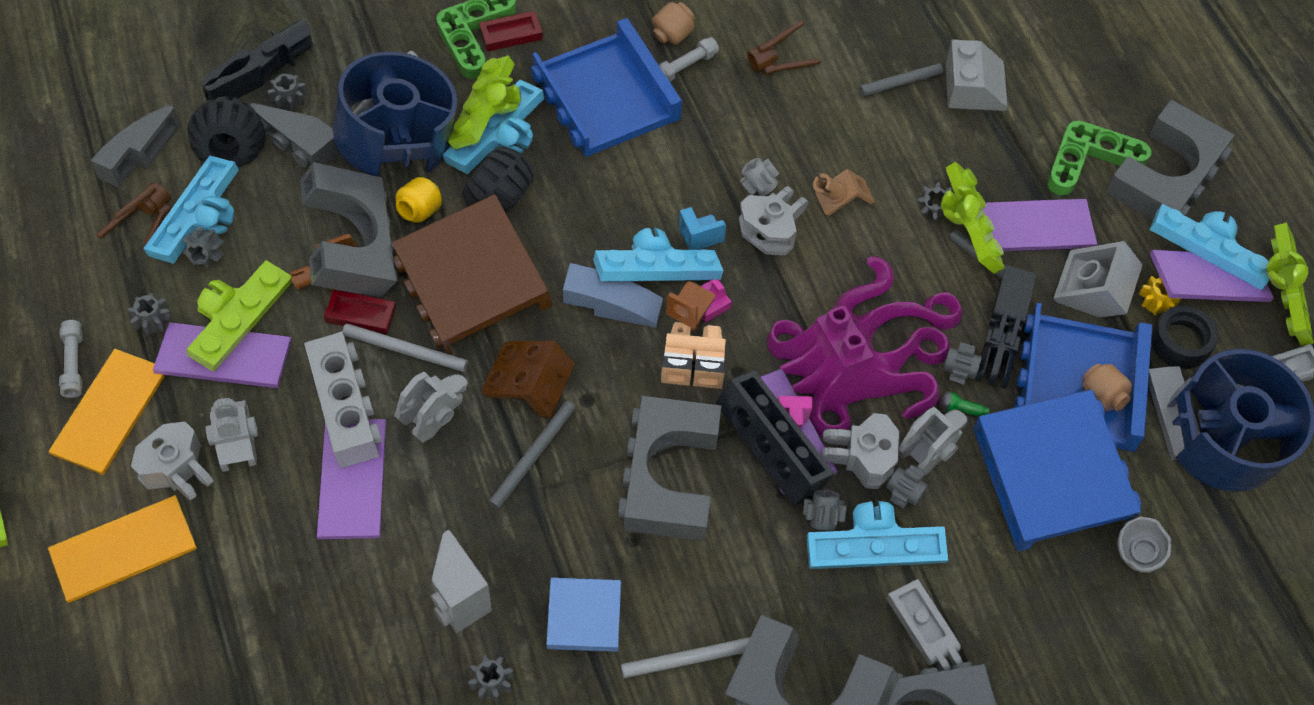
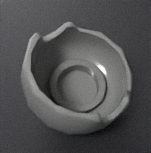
M1138 517L1128 521L1121 529L1117 541L1118 552L1126 565L1134 571L1150 573L1162 568L1170 558L1171 538L1158 520Z

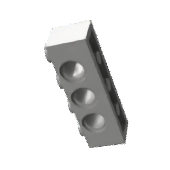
M343 332L305 342L307 356L333 452L340 469L380 457L376 444L382 443L377 423L370 425L368 416L374 415L369 396L362 397L360 390L366 388L361 368L355 370L353 362L359 361L354 343L347 344ZM350 396L345 400H340L343 397ZM357 423L355 427L347 428L349 425Z

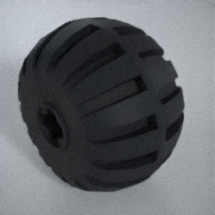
M218 97L217 99L212 98L204 102L192 114L187 129L190 147L201 162L204 163L210 155L233 161L238 168L244 167V163L250 164L258 157L257 153L261 152L264 148L266 139L264 125L260 117L255 113L254 108L246 102L242 104V100L234 97L233 100H229L228 97Z
M503 146L495 148L464 185L462 196L466 205L471 206L495 194L507 214L533 182L535 177L533 168L522 153Z

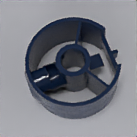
M377 52L358 58L344 70L339 80L333 121V137L338 151L351 165L369 175L377 177L382 162L403 161L404 166L408 167L410 160L427 159L426 173L431 172L444 159L443 154L448 149V139L451 135L457 108V95L454 86L438 67L411 54ZM372 99L374 106L357 116L350 109L351 106L358 102Z
M1249 349L1227 350L1206 360L1174 393L1167 407H1174L1177 404L1179 415L1172 421V424L1174 426H1181L1184 449L1176 456L1177 461L1197 480L1225 491H1247L1265 484L1307 449L1314 434V406L1310 394L1300 378L1288 366L1276 358ZM1190 390L1205 409L1197 410L1200 429H1203V433L1201 432L1198 436ZM1280 438V453L1277 462L1255 463L1235 456L1237 452L1253 439Z

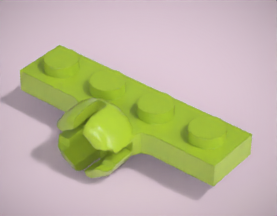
M509 55L498 59L491 58L483 64L481 73L473 84L469 98L464 103L463 110L454 124V129L448 139L454 150L479 143L486 125L493 114H506L515 111L519 107L521 102L519 87L516 85L505 86L513 82V79L509 76L515 64Z
M954 162L946 167L954 193L949 190L943 196L941 201L943 214L954 224H964L969 232L979 262L995 274L1005 268L1001 259V255L1004 254L1003 249L993 237L992 232L995 228L990 218L984 213L983 208L986 207V203L980 193L976 191L975 185L978 182L975 175L970 169L965 170L957 162Z
M1288 224L1275 225L1276 238L1271 239L1275 255L1270 258L1266 266L1267 275L1272 285L1284 290L1281 291V297L1285 309H1290L1291 317L1286 318L1290 336L1296 335L1301 346L1314 344L1303 283L1308 276V267L1304 258L1296 251L1295 240Z
M265 260L240 288H233L221 280L211 281L208 286L213 288L212 291L204 288L197 300L198 312L209 318L211 322L186 349L187 356L215 372L292 284V276Z

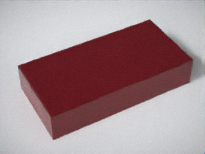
M535 11L479 23L480 33L487 52L543 40V32Z
M333 289L324 319L326 323L340 326L348 323L388 335L397 308L394 301Z

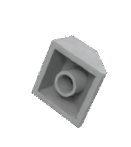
M951 40L945 62L948 108L1006 111L1007 95L1004 61L981 41Z
M1125 241L1070 250L1053 299L1057 303L1099 318L1127 314L1143 264Z
M447 530L442 535L432 576L434 594L431 595V598L436 606L434 612L442 625L445 627L450 624L457 634L491 612L492 607L487 582L451 531Z

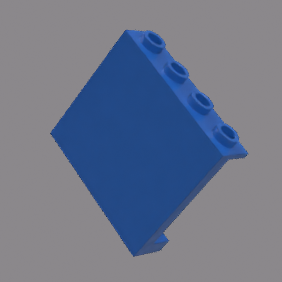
M628 18L617 21V34L542 62L537 52L532 53L533 66L530 67V72L534 82L541 84L547 103L549 105L553 104L556 109L559 123L562 126L566 125L573 146L575 148L579 147L585 157L681 119V98Z
M1036 303L1032 314H1027L1023 325V332L1028 333L1027 341H1023L1020 352V359L1025 360L1024 368L1019 370L1017 387L1022 388L1021 396L1016 398L1014 408L1082 392V378L1092 366L1096 364H1113L1131 381L1132 390L1129 394L1131 399L1123 409L1119 411L1113 409L1105 412L1104 420L1108 430L1111 429L1115 434L1116 448L1135 452L1145 433L1152 325L1139 322L1134 332L1041 315L1042 303Z
M1093 390L979 416L973 428L1017 552L1030 549L1034 542L1124 519L1127 523L1137 518L1141 513L1140 497L1131 488L1128 480V467L1124 460H1120L1116 450L1117 441L1115 434L1111 429L1108 430L1104 420L1105 411L1103 404L1099 399L1096 400Z

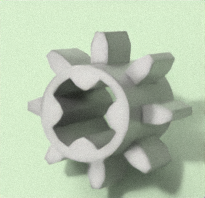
M755 158L748 162L741 171L744 177L740 179V182L750 195L755 194V192L759 196L767 195L778 184L775 177L779 175V172L769 159L762 162L760 158Z

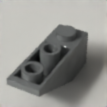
M255 103L250 104L254 108L255 113L260 117L264 125L265 134L271 138L279 150H286L292 154L294 160L301 167L305 168L307 166L309 168L313 162L327 165L340 154L334 142L333 129L318 117Z

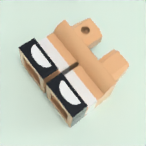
M675 322L671 334L667 333L661 383L690 386L692 361H695L693 386L722 389L726 339H722L721 327L707 325L703 329V337L690 336L691 327L681 322Z

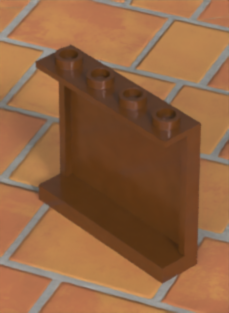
M495 194L392 242L396 255L393 256L394 264L399 274L404 271L406 272L408 279L404 280V284L411 298L418 296L421 303L416 305L422 320L424 323L429 320L431 321L434 328L429 330V333L436 347L438 348L443 345L446 353L452 355L449 347L450 344L537 303L541 311L553 306L547 287Z

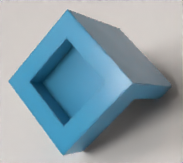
M692 207L680 210L679 230L689 250H699L724 242L726 232L724 220L716 221L713 215L697 219Z

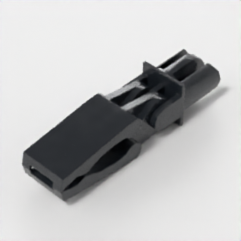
M304 20L296 21L277 34L270 30L272 37L262 42L258 48L250 52L246 49H241L200 81L206 101L212 98L217 99L218 97H228L229 100H233V97L238 99L263 86L265 83L264 78L272 71L280 69L287 63L293 67V59L313 47L308 23Z
M1008 265L1005 266L989 325L993 327H989L980 355L982 356L975 377L976 381L981 382L987 361L992 364L987 384L994 385L1000 365H1005L999 387L1007 388L1020 342V336H1017V334H1020L1025 323L1037 274Z

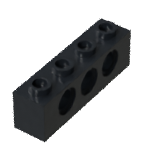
M755 370L730 380L716 401L717 405H721L723 414L793 506L803 503L805 498H813L814 491L822 490L835 474Z

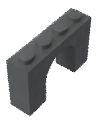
M1171 99L1156 119L1149 137L1180 154L1187 162L1190 173L1177 177L1162 175L1128 156L1113 175L1105 193L1152 221L1162 204L1171 209H1176L1186 216L1191 209L1188 203L1190 201L1196 203L1206 187L1202 185L1204 181L1210 183L1219 170V167L1216 166L1217 163L1224 164L1232 153L1233 148L1229 145L1235 135Z
M313 162L300 180L303 206L335 212L349 219L361 233L364 247H351L322 241L309 257L311 285L382 298L395 285L398 276L397 269L394 267V247L390 238V218L387 216L386 209L387 194L384 191L382 177Z
M642 396L640 408L634 407L632 427L637 428L636 437H629L627 457H633L632 467H625L623 487H628L627 498L621 497L618 518H624V531L705 541L711 496L668 490L660 486L651 477L647 466L657 452L671 446L716 450L721 405Z
M763 615L760 616L725 693L734 705H790L784 695L783 681L788 665L801 638L795 629ZM859 654L842 694L831 705H888L899 676L893 667Z
M971 662L959 663L954 665L951 670L939 672L937 668H928L919 671L915 676L903 677V674H898V682L888 705H902L918 700L927 701L935 705H996L985 664L973 666Z

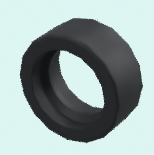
M1183 305L1172 307L1161 315L1151 334L1152 346L1156 354L1165 363L1171 366H1180L1183 369L1195 368L1203 364L1215 349L1218 341V329L1212 318L1202 310ZM1171 325H1184L1191 328L1199 335L1202 347L1196 350H1189L1177 346L1169 338L1167 328Z

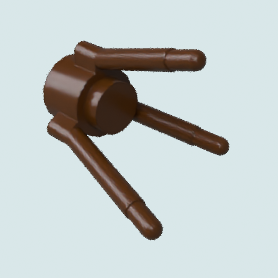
M801 20L768 42L749 50L747 57L752 69L755 72L763 70L766 75H769L775 71L820 64L821 59L817 58L774 65V61L777 60L774 46L804 26L805 22Z
M151 183L140 195L114 214L115 218L97 233V237L102 238L140 208L148 215L158 213L144 242L146 246L164 217L171 210L167 205L171 199L170 194L158 183Z

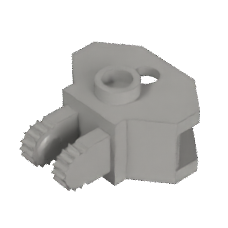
M788 186L783 188L777 195L774 193L770 196L748 195L740 203L742 214L739 216L738 222L741 235L765 254L786 256L793 249L797 232L794 221L808 206L809 201L804 197L798 199L792 206L787 204L794 193V190ZM760 233L765 240L758 239L757 234Z
M425 372L414 376L401 392L394 416L405 426L414 422L416 427L413 428L412 434L424 443L433 438L441 426H444L452 419L454 415L453 410L462 402L463 394L461 392L466 390L467 380L463 375L454 374L451 377L448 376L440 380L436 375L430 377Z
M230 398L218 399L213 403L214 407L211 408V425L206 426V434L209 445H215L222 472L229 471V466L232 463L248 461L249 466L257 465L254 437L258 436V429L255 417H250L246 400L234 402Z
M932 407L912 424L908 434L898 448V455L903 459L911 455L919 463L917 468L925 472V476L941 460L947 461L957 451L958 446L955 443L963 433L961 429L968 422L967 416L955 409L943 415L938 409Z
M873 413L860 426L852 425L851 431L831 428L824 430L823 441L830 444L847 446V449L830 447L823 449L821 456L826 462L846 465V470L853 471L865 488L879 489L893 476L894 466L898 462L899 430L887 415Z
M186 422L161 425L135 448L131 468L138 474L139 482L148 490L170 487L174 491L178 489L191 501L197 494L194 488L189 483H186L188 479L195 475L207 487L214 482L208 472L198 463L201 444L194 429ZM162 440V444L158 448L154 449V443L156 441Z

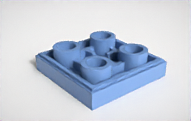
M551 578L547 649L618 652L621 580Z

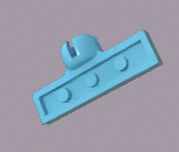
M519 80L515 84L521 92L519 107L515 111L506 114H493L486 125L479 143L456 150L451 146L443 154L445 163L469 174L497 147H508L524 153L523 149L514 145L516 144L524 149H528L533 138V133L530 129L531 125L523 121V119L545 99L543 90Z
M209 155L143 248L148 257L174 264L187 246L183 239L199 226L203 230L215 229L218 235L228 230V227L217 224L231 225L233 223L234 209L229 204L228 199L220 197L239 171L235 162Z
M1164 204L1160 206L1149 230L1260 290L1268 283L1269 278L1266 266L1269 261L1236 242L1235 237L1238 230L1232 216H1229L1227 222L1223 221L1225 212L1214 211L1205 214L1203 220L1199 223L1184 216L1176 209H1171Z
M650 228L640 230L633 238L632 250H596L593 259L600 281L721 280L724 271L715 250L674 249L671 247L665 232L658 228L653 230L656 237L653 236Z
M872 501L861 503L853 511L854 527L852 530L807 533L809 569L946 563L948 561L945 526L901 528L895 522L894 507L891 503L878 501L879 506L874 508Z

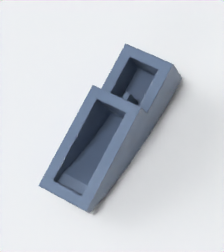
M570 263L563 287V303L594 309V316L657 328L663 298L631 281H600L596 269Z

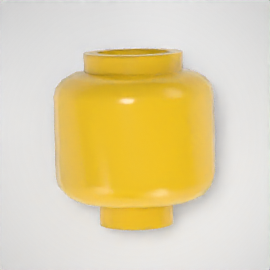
M424 177L414 178L400 188L396 194V209L404 219L414 223L425 221L436 213L442 205V196L438 186Z

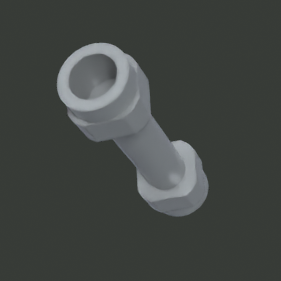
M712 37L705 38L697 42V48L671 63L664 61L659 64V67L670 82L675 79L677 72L702 58L704 60L712 58L714 54L719 52L718 44Z
M66 320L61 323L60 339L64 343V374L59 377V386L62 396L74 398L80 396L83 389V380L78 374V343L83 341L82 324L79 321Z

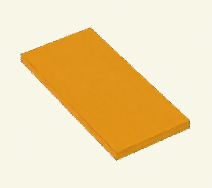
M114 349L48 451L50 455L104 475L165 375L154 374L153 368L155 363Z
M176 495L48 547L68 603L197 549Z

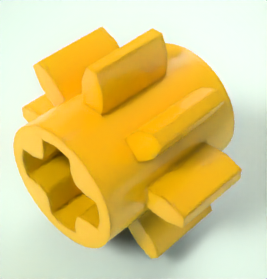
M1151 276L1147 284L1143 285L1139 292L1140 296L1145 297L1141 306L1146 307L1153 315L1166 312L1169 308L1177 306L1181 298H1169L1160 277L1155 279Z

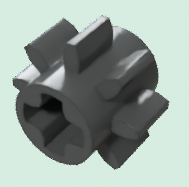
M282 74L275 80L270 81L272 89L268 91L270 102H276L278 109L293 111L300 104H305L303 95L307 94L305 83L299 82L298 75Z
M937 182L936 187L931 189L924 186L926 193L924 198H917L920 205H926L921 211L922 216L925 217L931 214L935 223L944 214L941 206L933 205L932 200L936 198L940 201L947 191L951 190L953 192L951 187L944 191L941 188L940 182Z
M199 226L183 239L188 244L183 254H186L193 265L204 264L208 268L214 261H218L224 255L219 250L224 240L220 239L215 229L203 230Z
M153 293L140 298L136 297L133 308L127 309L134 330H139L142 327L147 336L150 333L164 331L165 322L172 319L167 310L169 307L165 298L157 301Z
M960 342L958 349L949 348L943 367L944 371L950 372L949 381L964 385L966 378L975 380L982 356L974 354L975 346Z
M913 465L907 468L906 471L898 467L886 489L892 492L890 501L903 509L908 503L916 506L928 488V484L922 481L925 472Z
M816 490L814 491L813 499L805 498L803 514L806 515V520H811V527L830 531L836 528L837 521L845 522L847 506L844 505L843 500H839L840 495L837 492Z
M485 655L483 656V662L478 667L471 665V673L477 678L471 679L468 682L470 690L479 688V701L482 702L485 697L493 698L498 703L499 695L503 691L511 693V685L505 680L513 677L512 668L503 670V657L500 656L495 661L488 660V657ZM493 675H497L498 680L491 678L493 677ZM484 678L491 679V680L489 681V683H485V679H484Z

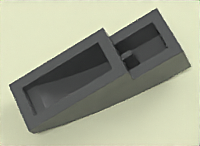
M168 105L146 115L119 132L105 144L91 159L98 179L119 188L136 165L147 170L181 126L175 108Z

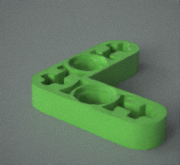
M470 0L446 8L437 14L438 32L464 77L468 79L478 78L485 63V56L471 31L479 29L480 22L513 16L516 13V0ZM475 10L484 12L483 16L477 18L469 14ZM448 21H450L452 24H455V30L452 31V28ZM461 39L469 42L465 47H457L454 43ZM468 56H471V60L473 64L476 66H472V64L468 63Z
M1073 121L1067 126L1048 179V187L1057 195L1064 196L1072 193L1086 155L1119 166L1129 156L1146 166L1151 156V149L1147 143L1084 121ZM1076 133L1080 134L1081 138L1075 137ZM1091 138L1095 139L1093 143L1090 142ZM1108 141L1113 144L1114 149H1104L1099 142ZM1121 147L1124 148L1122 153L1119 152ZM1133 152L1137 153L1138 157L1133 156ZM1067 153L1073 154L1077 157L1078 161L1069 162L1063 155ZM1063 171L1068 173L1065 183L1060 182Z

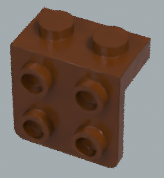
M507 341L503 344L482 388V393L487 398L524 399L540 417L551 418L575 363L556 341Z

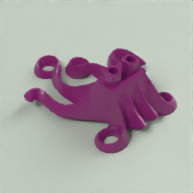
M870 256L867 258L866 263L876 272V279L873 282L844 292L837 299L832 309L827 314L818 317L808 329L804 331L799 324L790 320H780L772 326L767 336L768 349L777 359H791V361L779 365L782 371L787 374L804 377V379L791 387L797 393L813 394V409L809 418L819 436L823 437L824 430L830 428L849 430L851 424L847 405L854 401L885 397L915 390L921 391L924 394L923 399L902 412V416L906 419L922 415L937 404L939 386L934 376L928 372H899L912 354L926 364L936 365L946 360L949 348L951 347L947 336L936 328L947 330L954 328L960 323L962 306L955 296L948 292L937 293L929 297L925 301L924 306L913 302H895L877 307L863 315L857 316L852 312L856 305L885 293L891 288L894 280L893 269L890 264L880 257ZM936 304L945 305L949 309L950 315H941L934 312L932 307ZM900 316L924 318L928 323L936 327L917 329L901 347L890 352H877L871 342L875 331L884 322ZM786 333L794 337L783 342L777 338L779 335ZM923 340H931L937 344L938 351L927 353L922 350L920 343ZM826 411L835 412L840 417V423L829 425L823 420L822 414Z

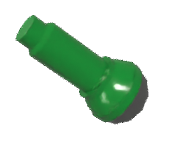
M953 391L945 392L940 396L939 407L945 413L955 409L976 417L989 414V408L978 403L963 400L962 397Z

